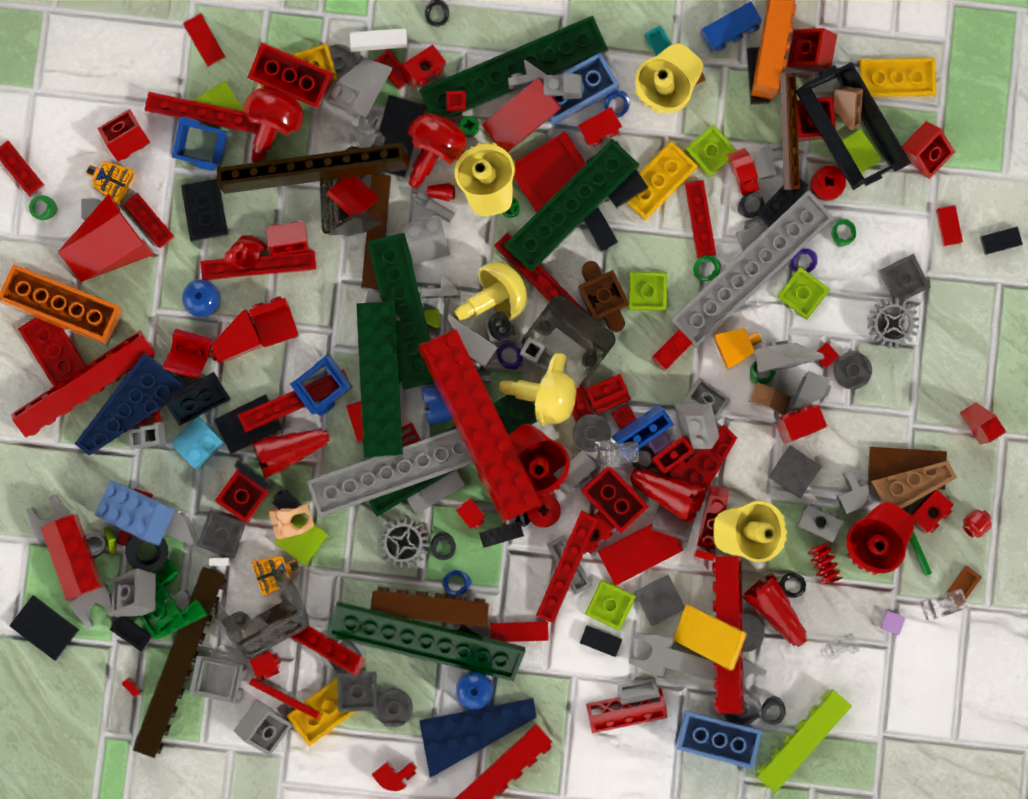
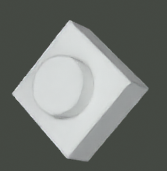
M209 558V566H214V570L226 569V566L231 565V558Z

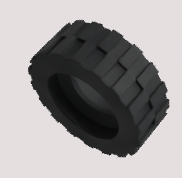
M520 521L479 533L483 548L524 536Z
M132 535L125 546V555L128 563L134 569H141L147 572H155L161 568L167 561L169 554L168 545L164 537L159 545L154 544L156 547L155 557L145 561L139 558L137 548L141 543L148 541Z

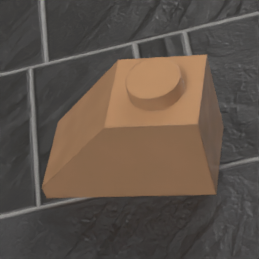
M840 86L832 94L833 107L850 130H854L860 126L863 89Z
M757 382L753 387L748 402L785 415L791 397Z

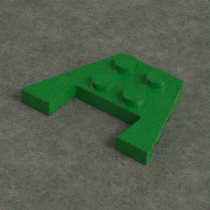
M169 559L163 564L165 567L162 572L158 573L155 577V611L139 616L152 638L156 640L208 615L197 600L182 612L171 597L172 595L166 588V585L180 572Z

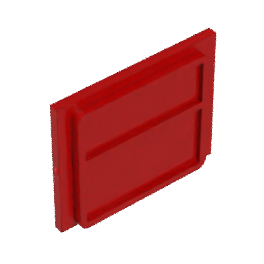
M564 131L516 161L514 179L537 213L586 163Z

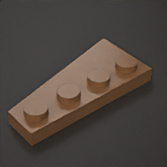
M944 461L870 482L882 503L885 501L892 502L900 508H904L956 479L957 476L949 462Z

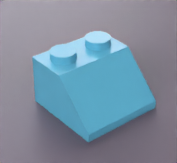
M199 416L171 442L185 460L197 470L225 444Z

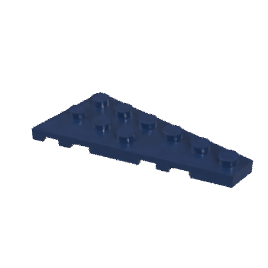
M144 353L74 444L89 456L166 406L162 398L187 385L169 371L164 370L163 366L147 353Z
M533 698L419 720L430 778L537 718Z

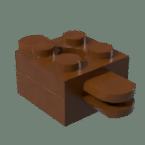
M595 261L586 262L582 267V275L586 283L579 285L578 291L593 323L604 319L611 332H620L625 326L621 310L628 308L630 304L614 270L603 274L598 263Z

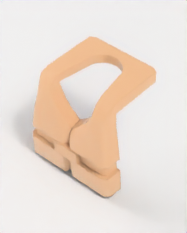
M304 503L296 509L269 510L276 539L300 535L314 527L308 503ZM305 512L307 522L301 528L294 526L291 523L293 516Z

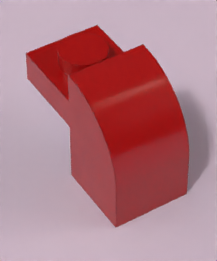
M743 148L727 154L730 168L736 177L741 196L760 190L757 181L758 174L747 150Z
M387 761L373 772L372 776L382 788L388 791H400L407 787L403 779L406 778L408 781L416 774L414 770L417 769V766L412 761L397 773Z

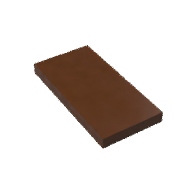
M869 447L867 485H872L870 481L947 461V451ZM945 485L938 488V490H945Z

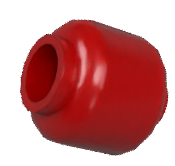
M975 509L963 519V530L972 538H980L992 528V518L987 511Z

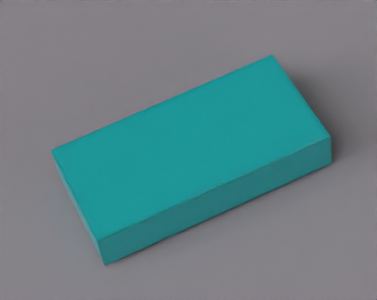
M661 25L644 34L646 41L656 56L672 45Z

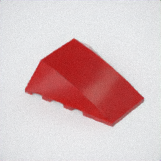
M109 193L58 250V254L80 282L155 255L146 241L140 239L121 214L120 207Z

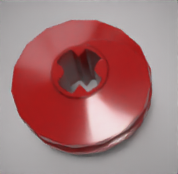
M826 165L813 174L810 181L811 190L818 199L832 201L843 193L846 187V178L843 172L836 166ZM829 180L832 182L831 185L825 186V182Z
M547 494L546 497H542L539 495L538 498L541 505H545V508L549 509V513H546V516H542V513L538 512V508H541V505L526 513L532 524L540 528H547L558 521L561 507L559 501L554 496Z

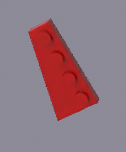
M723 424L718 429L719 438L712 449H699L686 462L687 466L675 478L696 486H702L707 492L737 437Z

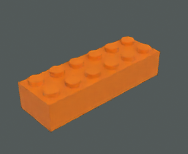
M767 0L751 93L753 96L774 99L775 95L780 93V74L783 73L787 64V59L784 58L790 46L788 39L793 28V22L791 21L796 11L795 0Z
M15 264L12 265L0 291L1 304L108 346L123 312L120 306Z

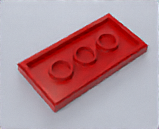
M536 78L485 121L482 126L494 143L509 153L562 109L554 96H544V83L541 78Z
M34 318L18 328L53 386L86 366L63 328L38 318Z
M652 523L598 551V554L616 586L684 551L678 539L651 530Z

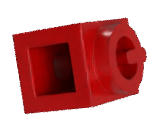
M267 649L256 653V658L249 660L256 678L261 677L262 680H265L280 673L278 669L280 668L281 660L278 653H274L273 650L268 652Z

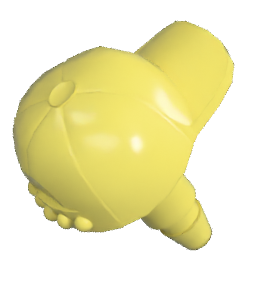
M677 43L669 46L656 57L646 60L639 67L635 76V95L639 96V101L644 102L645 107H650L652 111L656 110L658 114H671L681 111L689 103L692 90L703 72L704 65L702 60L683 44Z
M478 143L477 146H472L469 150L465 149L455 165V179L458 186L465 193L472 210L479 216L487 217L504 213L511 207L513 200L512 182L515 174V163L512 156L505 149L497 146L496 143Z
M488 263L478 270L479 281L483 291L468 298L465 304L460 305L453 312L456 320L461 321L470 318L472 315L478 316L493 307L496 313L504 312L509 321H511L524 311L527 304V292L524 281L507 263Z
M555 353L553 355L548 371L540 384L519 380L518 382L509 380L501 381L499 385V391L505 394L514 395L516 399L536 402V419L542 426L558 424L567 420L574 409L576 398L575 382L569 375L564 373L567 357L563 353Z
M760 500L752 501L742 507L724 510L714 520V543L722 552L743 556L752 562L770 561L785 547L784 543L787 541L786 534L788 532L785 528V516L771 503Z

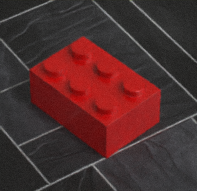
M813 404L797 410L798 414L792 411L779 417L780 421L775 424L783 444L828 427L819 405L814 407Z
M610 465L581 491L582 495L606 518L619 534L626 530L649 508Z

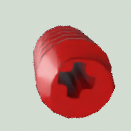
M830 542L815 546L808 552V555H814L810 561L817 562L813 569H820L816 576L823 577L819 584H829L843 578L837 577L841 571L834 569L838 563L831 562L835 555H828L832 548L825 547Z

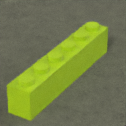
M827 690L820 699L822 701L818 706L813 705L808 711L809 716L805 720L801 719L796 724L794 733L792 735L789 733L782 740L783 745L779 750L775 748L769 755L771 759L766 764L763 762L757 768L756 772L758 773L755 776L774 793L780 789L852 707L835 690Z

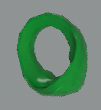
M40 195L31 200L29 211L38 220H48L58 212V207L53 199ZM38 200H43L47 204L46 212L41 215L36 214L34 211V204Z
M840 219L832 227L831 236L836 245L843 247L855 240L856 227L851 221ZM845 224L850 228L851 234L847 240L838 238L837 227L839 225Z
M703 256L694 264V275L701 281L713 280L719 274L721 264L713 256ZM703 262H712L715 267L712 274L707 277L700 276L698 266Z
M755 361L750 367V380L753 383L767 384L773 380L776 374V370L771 371L767 378L760 379L755 373L757 371V362Z

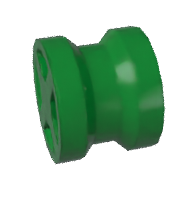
M466 116L460 122V129L465 133L466 137H474L479 131L478 120L473 116Z
M513 197L511 207L502 213L505 217L514 218L518 215L520 210L518 200Z

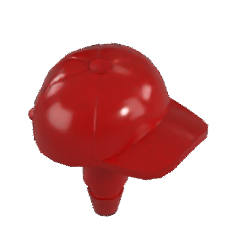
M259 88L251 92L245 100L243 111L247 114L250 122L260 123L253 140L254 148L252 149L251 161L255 163L264 160L267 150H271L278 130L285 135H290L292 132L300 130L304 118L300 102L281 91L271 88Z
M426 113L418 116L411 123L407 134L411 137L413 145L422 149L412 166L414 170L411 172L408 184L417 189L425 180V176L430 175L439 156L448 164H452L454 161H458L464 153L467 145L465 133L453 121L441 115Z
M525 424L518 427L508 436L537 495L546 497L548 493L550 495L553 494L554 490L560 489V484L565 483L564 479L569 478L570 456L566 448L561 443L550 439L533 425ZM562 466H564L563 471L561 472L559 477L556 478L553 475L554 472H556L557 469H560Z
M885 501L880 503L866 517L855 522L849 528L846 535L848 558L853 559L852 563L854 565L857 564L859 569L864 568L867 573L872 572L873 575L894 571L905 559L907 544L914 529L912 516L892 502Z

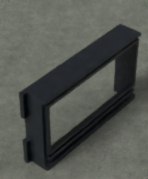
M852 62L840 68L833 66L818 73L820 77L808 81L795 91L853 190L863 185L868 186L882 179L883 175L893 170L896 172L911 164ZM835 78L838 79L841 86L863 89L861 120L889 165L866 178L863 177L812 90Z

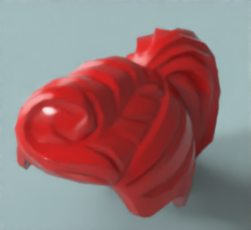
M242 235L224 254V261L227 265L245 269L258 260L260 251H266L267 245L252 235Z

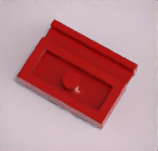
M621 374L585 388L595 414L631 400Z

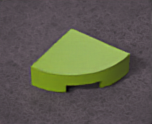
M424 310L427 324L433 328L441 329L440 310Z
M110 527L103 528L109 554H114L117 551L116 538Z

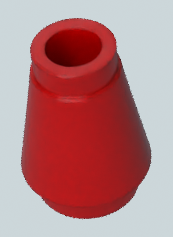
M450 183L428 185L427 196L449 202L455 199V185Z

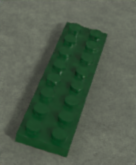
M611 139L504 247L532 273L640 166L639 163L614 139Z
M405 233L367 241L381 301H395L396 315L400 318V321L396 320L398 365L403 390L435 383L418 349L421 344L431 339Z
M395 301L356 303L364 458L403 455Z

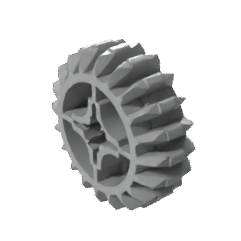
M888 297L887 304L883 299L880 300L882 306L880 307L878 304H875L874 307L878 310L876 312L870 310L874 317H867L868 321H873V324H868L867 328H874L869 334L871 336L877 334L873 340L877 342L881 338L880 346L887 342V348L889 349L892 343H894L896 349L899 348L898 342H901L902 346H906L904 340L907 339L911 342L912 338L909 335H917L912 329H919V325L914 324V322L919 321V318H913L917 311L913 310L910 312L909 310L913 305L909 304L905 307L907 303L905 299L899 304V297L895 298L894 303H892L891 297ZM890 307L902 309L900 313L893 316L889 315L885 310ZM880 314L886 322L881 331L878 329ZM907 314L909 324L905 331L901 326V321ZM886 316L893 320L897 318L898 322L896 323H898L897 326L900 330L894 326L889 327V319ZM891 330H896L901 334L898 338L884 337Z
M398 517L396 518L397 524L390 520L389 523L392 527L383 526L387 530L386 533L379 532L381 536H384V539L377 540V542L383 543V546H379L378 550H385L380 556H388L385 561L386 563H389L392 559V567H395L398 562L400 563L399 569H403V563H406L409 569L411 568V561L417 566L416 558L421 561L424 560L420 554L421 552L423 554L428 553L426 550H423V546L429 547L430 544L424 543V540L429 539V536H422L426 529L419 531L422 524L418 523L415 527L413 525L415 519H412L409 524L407 523V517H404V523H401ZM407 527L401 537L391 535V532L395 529ZM412 529L419 537V546L410 541ZM406 537L408 539L406 542H409V545L413 547L404 546L400 551V544L394 539L403 540ZM388 540L397 545L395 556L389 551ZM411 549L416 551V554L411 558L400 559L404 550Z

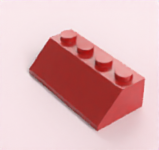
M261 42L247 78L271 89L281 91L296 100L318 109L330 88L335 73L268 43Z
M78 514L68 515L41 527L66 601L103 588Z

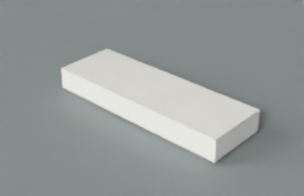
M406 28L350 32L351 51L408 48Z

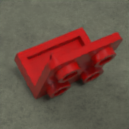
M281 296L271 299V303L265 305L263 302L257 303L252 306L253 309L249 310L260 342L265 348L298 336L286 298L282 299Z
M175 329L172 347L163 363V369L199 378L210 357L212 338Z

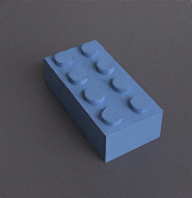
M601 53L564 72L582 76V99H563V96H554L562 109L548 119L551 126H555L618 90L619 84Z
M110 480L95 516L142 540L159 545L175 509L130 487Z
M684 710L675 748L684 752L753 769L762 730Z

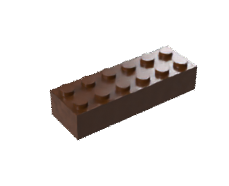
M378 586L377 590H372L370 609L404 618L487 627L489 603H485L486 599L474 598V601H468L466 596L455 595L454 599L447 598V594L435 593V597L428 596V592L416 591V594H409V590L397 589L396 592H390V588Z

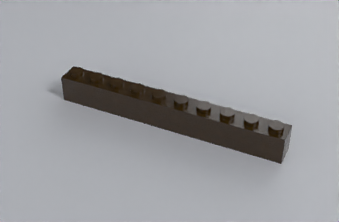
M403 143L218 167L217 186L224 194L408 170V151Z
M202 566L188 606L197 600L208 615L177 631L133 745V751L155 758L156 754L161 753L164 743H161L164 735H168L171 727L168 724L170 717L174 718L178 707L175 704L177 699H182L185 688H182L185 680H189L192 670L189 669L192 662H196L199 654L196 651L198 644L202 645L206 634L203 631L205 626H210L213 615H210L213 607H217L220 597L217 596L218 592L225 587L227 579L224 578V573Z

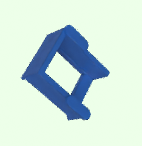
M181 117L179 119L172 158L193 162L197 168L214 171L216 168L221 167L228 131L200 125L198 120ZM189 127L218 133L212 161L184 155Z
M331 355L323 357L311 369L290 383L312 415L318 414L319 416H323L335 406L334 401L353 388ZM323 367H326L340 388L317 405L302 383Z

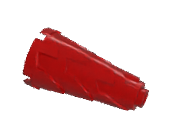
M322 428L278 437H269L254 441L252 444L254 451L257 452L256 457L265 478H268L326 446L330 438L327 430L323 431Z
M643 468L642 470H634L630 476L631 483L636 489L687 523L695 519L697 515L692 513L696 510L700 511L703 505L706 491L702 486H696L677 478L673 479L662 474H656Z
M769 574L765 576L766 582L757 581L744 593L745 596L742 597L789 644L800 647L807 641L806 630L800 623L774 574Z

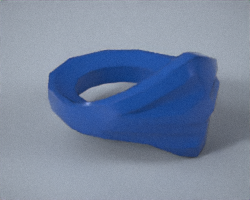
M621 90L610 93L606 97L604 105L606 110L609 108V103L612 99L616 97L622 98L624 100V108L620 113L616 114L617 118L622 117L630 107V99L627 93Z
M461 570L451 571L443 579V587L451 595L466 593L472 583L471 578ZM456 575L463 577L464 586L460 590L453 591L449 588L448 580L450 577Z

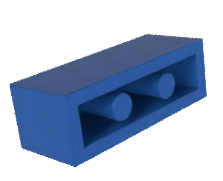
M750 1L702 28L700 34L711 53L714 51L720 52L731 41L736 43L747 32L752 34L760 29L759 26L762 23V19Z
M658 404L614 434L612 438L623 454L628 457L672 427L674 423L661 405Z

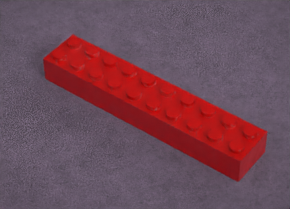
M457 329L421 344L418 349L502 522L504 523L541 505L538 495Z

